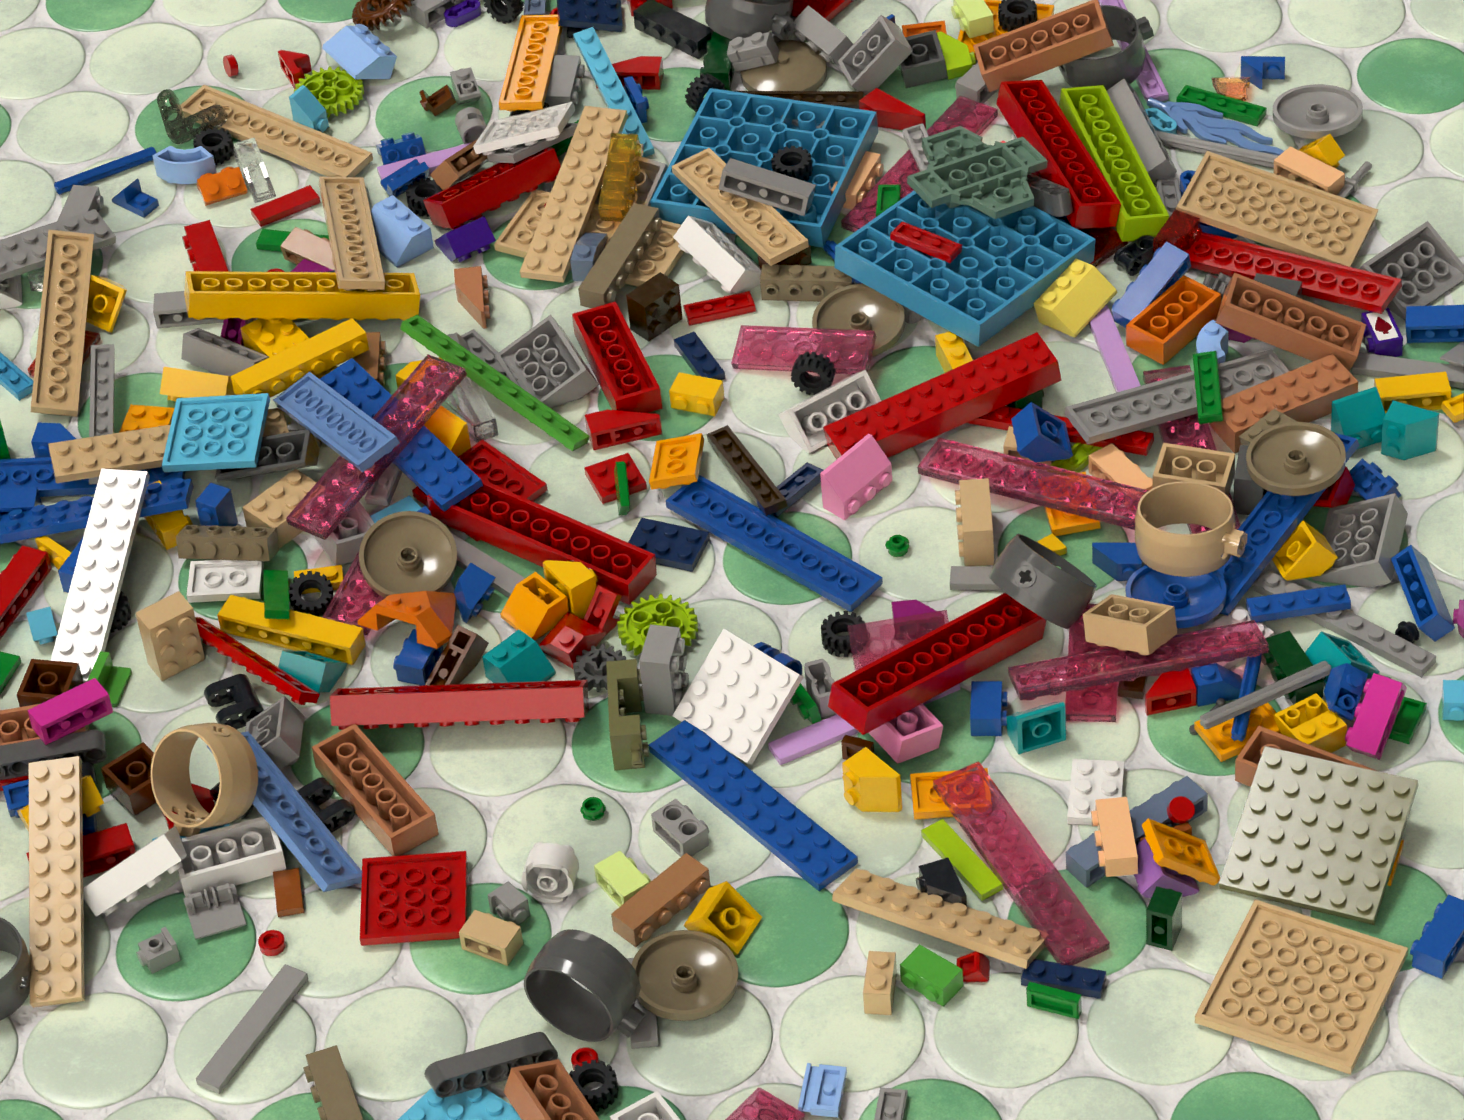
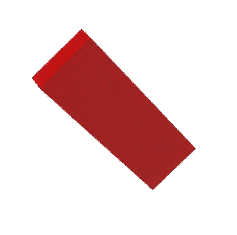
M309 185L250 210L253 218L262 227L321 202L318 194Z
M901 222L890 233V240L951 263L962 252L961 244L905 222Z
M750 291L683 305L689 326L756 312Z

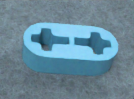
M1157 108L1145 109L1155 130L1177 134V123L1175 120Z

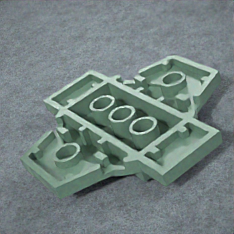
M958 126L922 139V148L929 164L927 170L907 176V184L931 208L944 203L949 208L959 205H970L984 214L997 219L1034 206V196L1027 182L1028 174L1047 168L1048 160L1024 137L1005 143L995 141L994 145H987L982 142L983 137L962 126Z

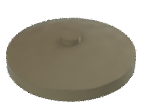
M781 40L776 43L779 49L777 63L740 71L741 81L748 91H816L826 79L827 65L826 61L819 55L821 52L818 50L815 53L805 42Z
M852 284L831 292L821 300L812 317L814 336L821 348L831 355L851 360L866 359L887 351L900 339L906 322L903 305L865 284Z
M1307 422L1283 423L1262 431L1251 441L1246 453L1247 471L1252 480L1267 491L1286 496L1313 494L1326 489L1340 478L1346 465V451L1341 439L1334 432L1323 426Z
M416 511L397 512L378 520L364 535L359 549L360 569L367 584L384 598L392 594L419 591L440 592L448 585L455 573L457 547L449 529L433 516Z
M678 930L654 937L639 949L631 964L640 981L641 988L637 999L639 1003L651 1013L670 1020L691 1021L708 1017L721 1010L730 1002L738 986V965L732 951L716 937L699 931Z

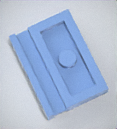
M807 1063L798 1104V1113L811 1112V1115L838 1118L847 1076V1067L819 1064V1067Z

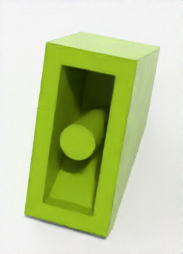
M941 31L937 32L945 59L948 80L962 77L973 65H976L974 53H969L968 46L965 43Z

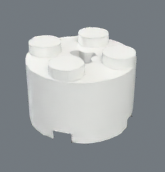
M535 843L528 854L521 877L523 889L526 892L529 890L534 894L533 898L544 903H558L563 901L564 897H569L573 891L579 870V862L574 854V849L569 845Z

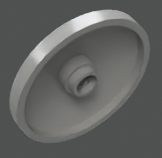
M1313 84L1296 87L1281 94L1273 104V121L1276 126L1290 135L1306 139H1319L1328 134H1331L1332 137L1344 135L1360 124L1363 115L1361 100L1351 91L1333 85Z

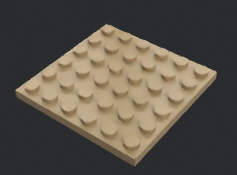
M1255 899L1195 1015V1023L1351 1075L1406 960L1408 948Z

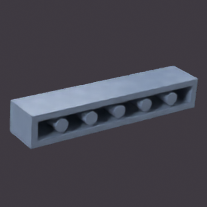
M1185 776L1181 780L1173 782L1160 793L1154 794L1141 805L1133 807L1130 810V817L1136 846L1140 843V838L1146 836L1142 824L1148 818L1169 827L1180 825L1171 821L1167 815V806L1173 798L1183 796L1192 801L1195 812L1189 821L1191 822L1207 811L1208 793L1191 778ZM1094 833L1079 844L1071 846L1066 851V870L1086 888L1106 876L1104 867H1099L1098 851H1101V846L1096 847Z

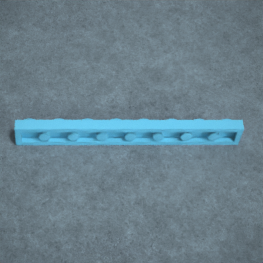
M591 27L574 33V41L607 107L627 110L628 118L621 135L630 153L641 157L655 154L654 147L594 28Z

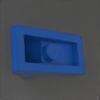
M1241 56V77L1259 89H1262V79H1285V57Z
M138 178L111 199L112 203L143 218L159 206L158 199L141 191Z

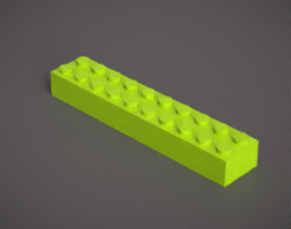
M1104 85L1061 88L1060 109L1121 203L1115 228L1122 242H1133L1144 235L1153 236L1155 239L1166 238L1169 214Z

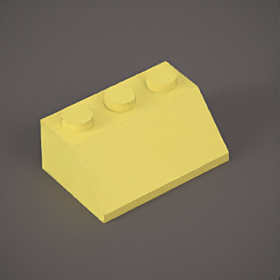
M1075 259L1033 304L1039 323L1075 338L1117 294V290L1095 266Z

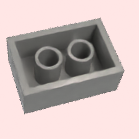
M880 15L838 60V63L850 85L867 95L875 88H879L894 70L908 58L913 50L899 26Z
M650 625L639 659L645 713L672 716L683 698V688L688 686L689 674L685 673L687 657L683 656L685 640L681 638L679 627Z

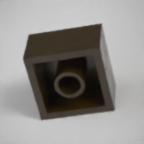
M661 272L626 295L630 329L648 342L683 319L679 284Z

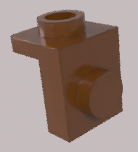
M445 85L431 96L424 90L419 92L422 98L420 100L422 107L427 112L430 110L435 117L456 103L452 89L448 85Z
M845 735L841 741L842 758L845 760L865 747L874 753V742L849 735Z

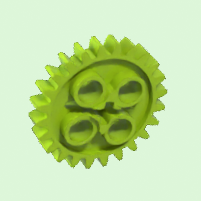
M331 66L328 67V70L320 68V72L312 70V75L305 74V79L300 78L299 83L295 84L296 89H294L295 92L300 86H306L326 109L327 118L333 113L336 117L338 112L346 114V109L354 110L353 105H359V100H363L364 94L363 80L354 79L345 69L341 71L339 66L335 70H332Z
M650 594L649 600L640 597V603L632 601V608L625 607V614H620V621H617L618 636L621 639L622 646L626 645L627 651L634 650V656L642 653L650 625L679 627L681 638H684L685 645L687 646L692 645L691 639H696V632H698V620L694 608H689L688 602L682 603L680 597L673 600L671 594L666 599L663 598L662 594H659L656 599Z

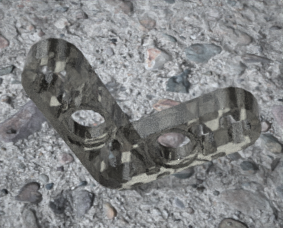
M163 90L157 96V104L166 133L174 144L179 145L194 139L197 134L200 135L202 130L207 131L208 128L213 130L214 127H220L228 119V114L221 105H212L184 118L179 99L172 90ZM168 98H169V103H170V105H171V106H169V107H168V105L166 104ZM171 114H178L174 120L168 121ZM202 121L200 127L193 128L195 122Z

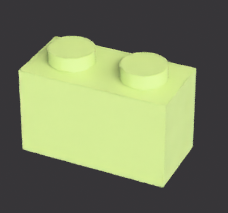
M953 0L954 6L951 7L953 18L959 21L961 30L965 31L969 38L994 32L993 14L984 0Z
M621 851L594 865L597 884L619 907L651 882L646 873L642 874L637 869L633 859L627 858Z

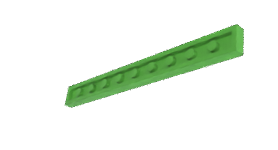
M415 315L402 322L400 329L456 368L463 375L473 380L480 387L490 392L514 411L521 414L531 423L538 426L549 436L562 443L566 448L574 451L588 443L590 437L588 434L419 315Z

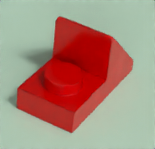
M280 50L278 51L280 67L293 88L296 89L295 84L299 83V79H305L304 74L312 71L309 55Z
M598 585L583 620L601 629L607 635L617 626V621H620V617L614 615L622 595L603 585Z

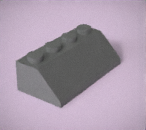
M308 429L265 436L262 438L257 467L216 469L215 479L216 481H226L316 466L320 448L313 434Z

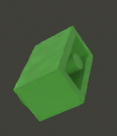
M920 944L900 964L901 982L907 988L918 991L929 1001L936 1002L943 1007L963 987V969Z

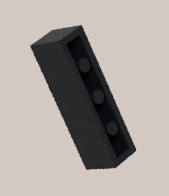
M647 0L633 11L635 29L697 59H700L707 53V41L711 40L714 32L710 27L654 0Z

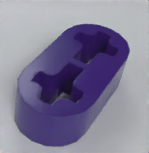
M465 0L448 8L444 12L446 25L458 27L480 16L482 13L480 1Z

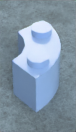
M170 145L152 155L157 176L168 183L194 184L197 183V179L203 174L217 173L213 155L202 146L183 150L176 149Z
M1211 320L1201 329L1197 336L1196 354L1216 351L1218 364L1224 363L1228 353V331L1215 323L1216 321Z

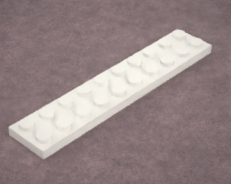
M101 469L51 658V661L79 663L83 683L87 682L100 651L105 652L150 477L147 471Z

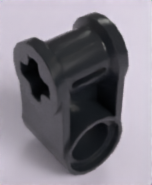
M1149 235L1139 237L1132 243L1117 250L1113 259L1114 263L1118 266L1122 265L1130 276L1138 274L1142 267L1148 265L1153 259V255L1157 250V241L1153 236Z

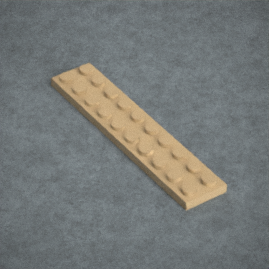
M203 85L177 108L179 116L214 129V127H218V130L223 128L225 131H229L235 139L327 177H355L373 160V155L369 151L207 85Z
M592 106L584 107L520 269L521 278L564 283L571 266L570 259L574 245L583 235L628 118L627 110Z
M319 176V188L338 289L347 291L354 289H366L368 291L384 290L385 279L364 178Z
M48 230L31 412L75 417L78 415L94 234Z
M279 408L268 409L263 437L288 433L289 430L284 412ZM171 425L49 443V453L56 483L99 477L101 469L138 471L162 467Z
M79 756L29 763V957L31 962L30 1005L33 1008L85 1001L82 760Z

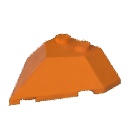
M419 591L392 594L365 613L358 620V625L378 631L395 619L416 625L417 643L438 649L447 643L453 634L452 629L454 627L457 601L454 593Z

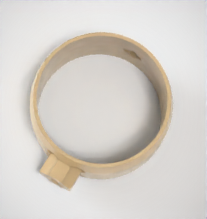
M1180 481L1159 485L1141 497L1135 515V543L1140 559L1153 570L1172 576H1199L1221 568L1228 562L1231 555L1241 557L1244 553L1248 534L1235 529V513L1232 502L1221 490L1203 483ZM1187 523L1205 526L1212 530L1197 534H1176L1158 528L1171 524Z
M202 723L180 727L165 735L155 749L151 763L153 794L158 806L165 816L174 823L180 836L189 837L199 834L201 828L228 824L243 816L251 807L256 796L258 768L254 752L246 738L231 726L219 723ZM199 737L211 749L219 771V794L215 807L210 814L198 802L190 781V756Z

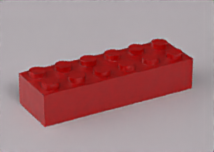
M547 147L516 163H497L423 201L433 225L454 230L463 226V223L469 219L476 220L482 217V213L487 210L493 211L500 208L501 203L505 201L511 202L520 197L519 194L525 191L532 192L538 189V185L543 182L549 183L556 180L561 165L555 149Z
M616 301L573 313L574 334L611 409L650 413L663 409L660 387Z

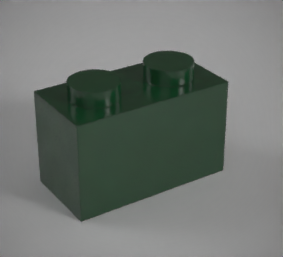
M1156 886L1146 909V944L1172 951L1182 929V893Z

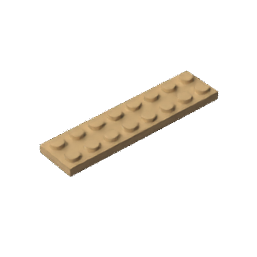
M710 148L672 166V173L770 266L809 247L808 239L772 206L719 190L722 170L726 163Z
M856 868L833 892L832 901L1025 969L1048 944L1049 935L1039 932L1037 929L1027 928L1011 920H1004L990 915L988 912L969 908L962 903H949L944 901L939 895H928L926 892H920L916 887L894 882L890 878L871 874L867 870Z

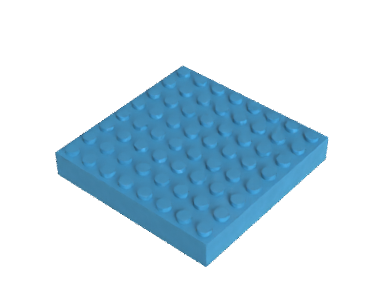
M709 88L650 201L651 207L659 208V216L664 221L682 225L688 216L714 223L724 233L736 234L672 173V166L710 148L726 164L732 158L772 171L771 159L773 154L777 153V150H784V147L791 148V146H795V148H798L800 146L811 154L812 176H809V180L804 181L816 185L812 205L805 216L776 207L773 208L808 239L810 246L824 247L846 201L845 193L865 152L870 151L878 134L877 113L875 111ZM793 119H798V126L792 124ZM825 121L822 128L817 129L816 126H819L821 122ZM838 181L833 194H831V188Z
M912 191L835 246L834 268L979 347L1033 307V303L1075 259L1088 264L1093 262L1096 239L1034 206L994 219L970 205H959L949 208L944 203L931 208L915 191ZM901 222H905L961 244L962 252L951 263L890 240V233Z

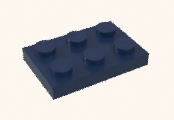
M557 0L558 26L585 29L593 27L595 30L622 32L621 0Z
M641 517L628 543L655 554L656 564L693 572L710 540V535L707 531Z

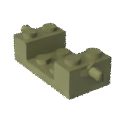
M637 659L606 661L609 732L614 771L645 768L644 757H649L648 742H643V740H647L646 725H641L640 715L627 716L626 714L642 712L641 701H644L642 686H640L642 681L640 669L637 667Z

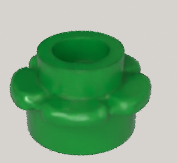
M894 535L886 541L885 546L891 556L902 557L908 552L909 540L902 535Z
M589 797L583 801L580 812L586 820L596 821L604 816L606 806L602 803L601 799Z

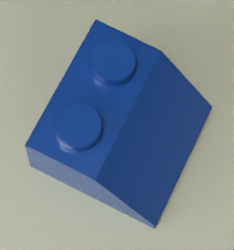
M1030 402L1011 419L1017 451L1022 457L1029 458L1036 463L1070 459L1073 456L1066 423L1034 403Z

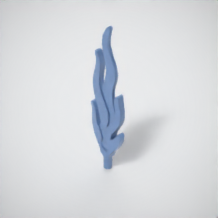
M1151 97L1147 101V106L1157 108L1175 120L1177 130L1184 134H1187L1189 129L1201 140L1225 145L1229 141L1240 148L1280 155L1284 152L1277 147L1268 146L1273 143L1272 138L1257 133L1243 123L1223 119V113L1211 110L1205 106L1184 102L1167 101L1163 103Z

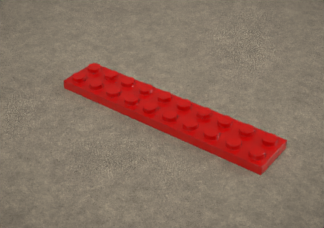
M1191 230L1178 246L1179 249L1189 254L1190 268L1218 275L1221 272L1231 277L1234 273H1237L1254 280L1256 273L1301 281L1302 295L1382 314L1402 287V279L1196 230Z

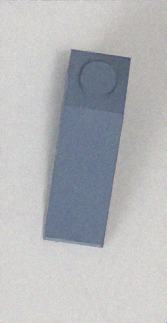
M585 232L574 245L570 259L573 281H584L605 248L608 238L607 234Z

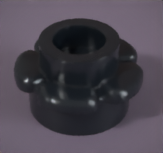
M1405 621L1400 622L1395 631V635L1413 644L1420 637L1417 626L1410 621L1407 623Z

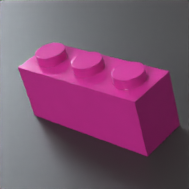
M1373 673L1371 679L1366 681L1363 691L1365 697L1363 702L1357 705L1354 714L1356 718L1353 727H1349L1345 737L1346 746L1350 750L1380 760L1407 687L1402 682Z
M96 678L27 710L32 729L45 745L113 713L109 694Z

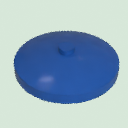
M1144 565L1130 576L1125 589L1126 597L1174 606L1177 629L1194 627L1210 621L1222 611L1227 598L1225 580L1216 570L1204 575L1181 577L1167 575Z

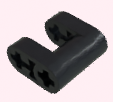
M237 674L214 682L204 690V696L211 707H220L235 701L236 704L225 707L217 712L216 721L219 724L231 726L236 730L245 727L248 721L264 711L245 674Z
M323 777L317 778L297 790L331 833L349 823L355 815L354 807L345 799H340L323 810L319 807L329 800L334 792L333 786Z

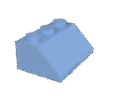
M362 24L345 26L324 43L322 47L354 79H390L397 58L388 46L384 45L377 36L368 30V27Z
M394 195L385 198L373 206L370 212L378 250L396 268L434 248L431 228Z

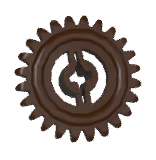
M360 0L353 9V23L355 25H365L370 31H373L374 26L379 30L380 22L385 27H387L386 20L390 19L394 23L393 17L395 15L401 18L399 10L407 12L405 5L410 7L412 6L411 2L415 0ZM373 6L376 11H370L371 7Z

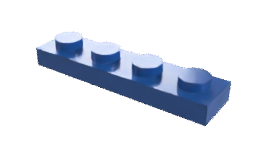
M1343 584L1246 598V607L1251 623L1347 610L1351 609V600L1346 585Z

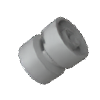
M474 107L462 109L455 117V125L464 144L477 140L487 127L482 113Z

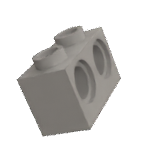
M677 799L651 814L653 831L680 857L686 853L693 856L709 846V828L703 820L699 821L693 815L691 809L687 805L683 806Z

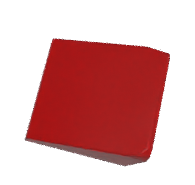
M975 951L957 958L956 966L963 969V982L989 981L990 961L984 954Z

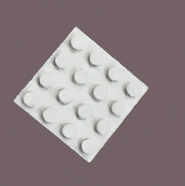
M573 102L490 121L473 146L475 154L483 153V155H490L495 153L497 149L504 148L506 151L516 148L519 144L525 143L528 146L537 143L540 139L546 138V141L558 138L575 111Z
M723 629L672 716L681 722L684 720L705 732L724 749L752 765L804 677Z

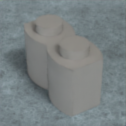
M824 659L805 663L807 692L817 704L821 718L836 715L837 713L828 707L831 686L835 682L831 677L828 663Z

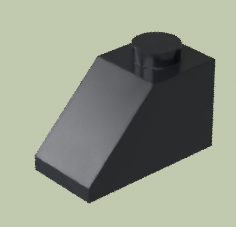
M949 858L918 866L919 877L916 878V885L920 892H926L928 895H939L946 902L952 904L962 903L967 906L966 893Z

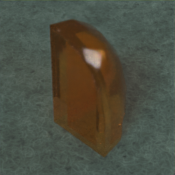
M1213 77L1212 84L1217 94L1246 101L1248 98L1247 88H1250V77Z

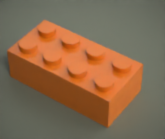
M1183 275L1126 324V346L1164 365L1192 341L1208 322L1217 319L1221 305V294Z

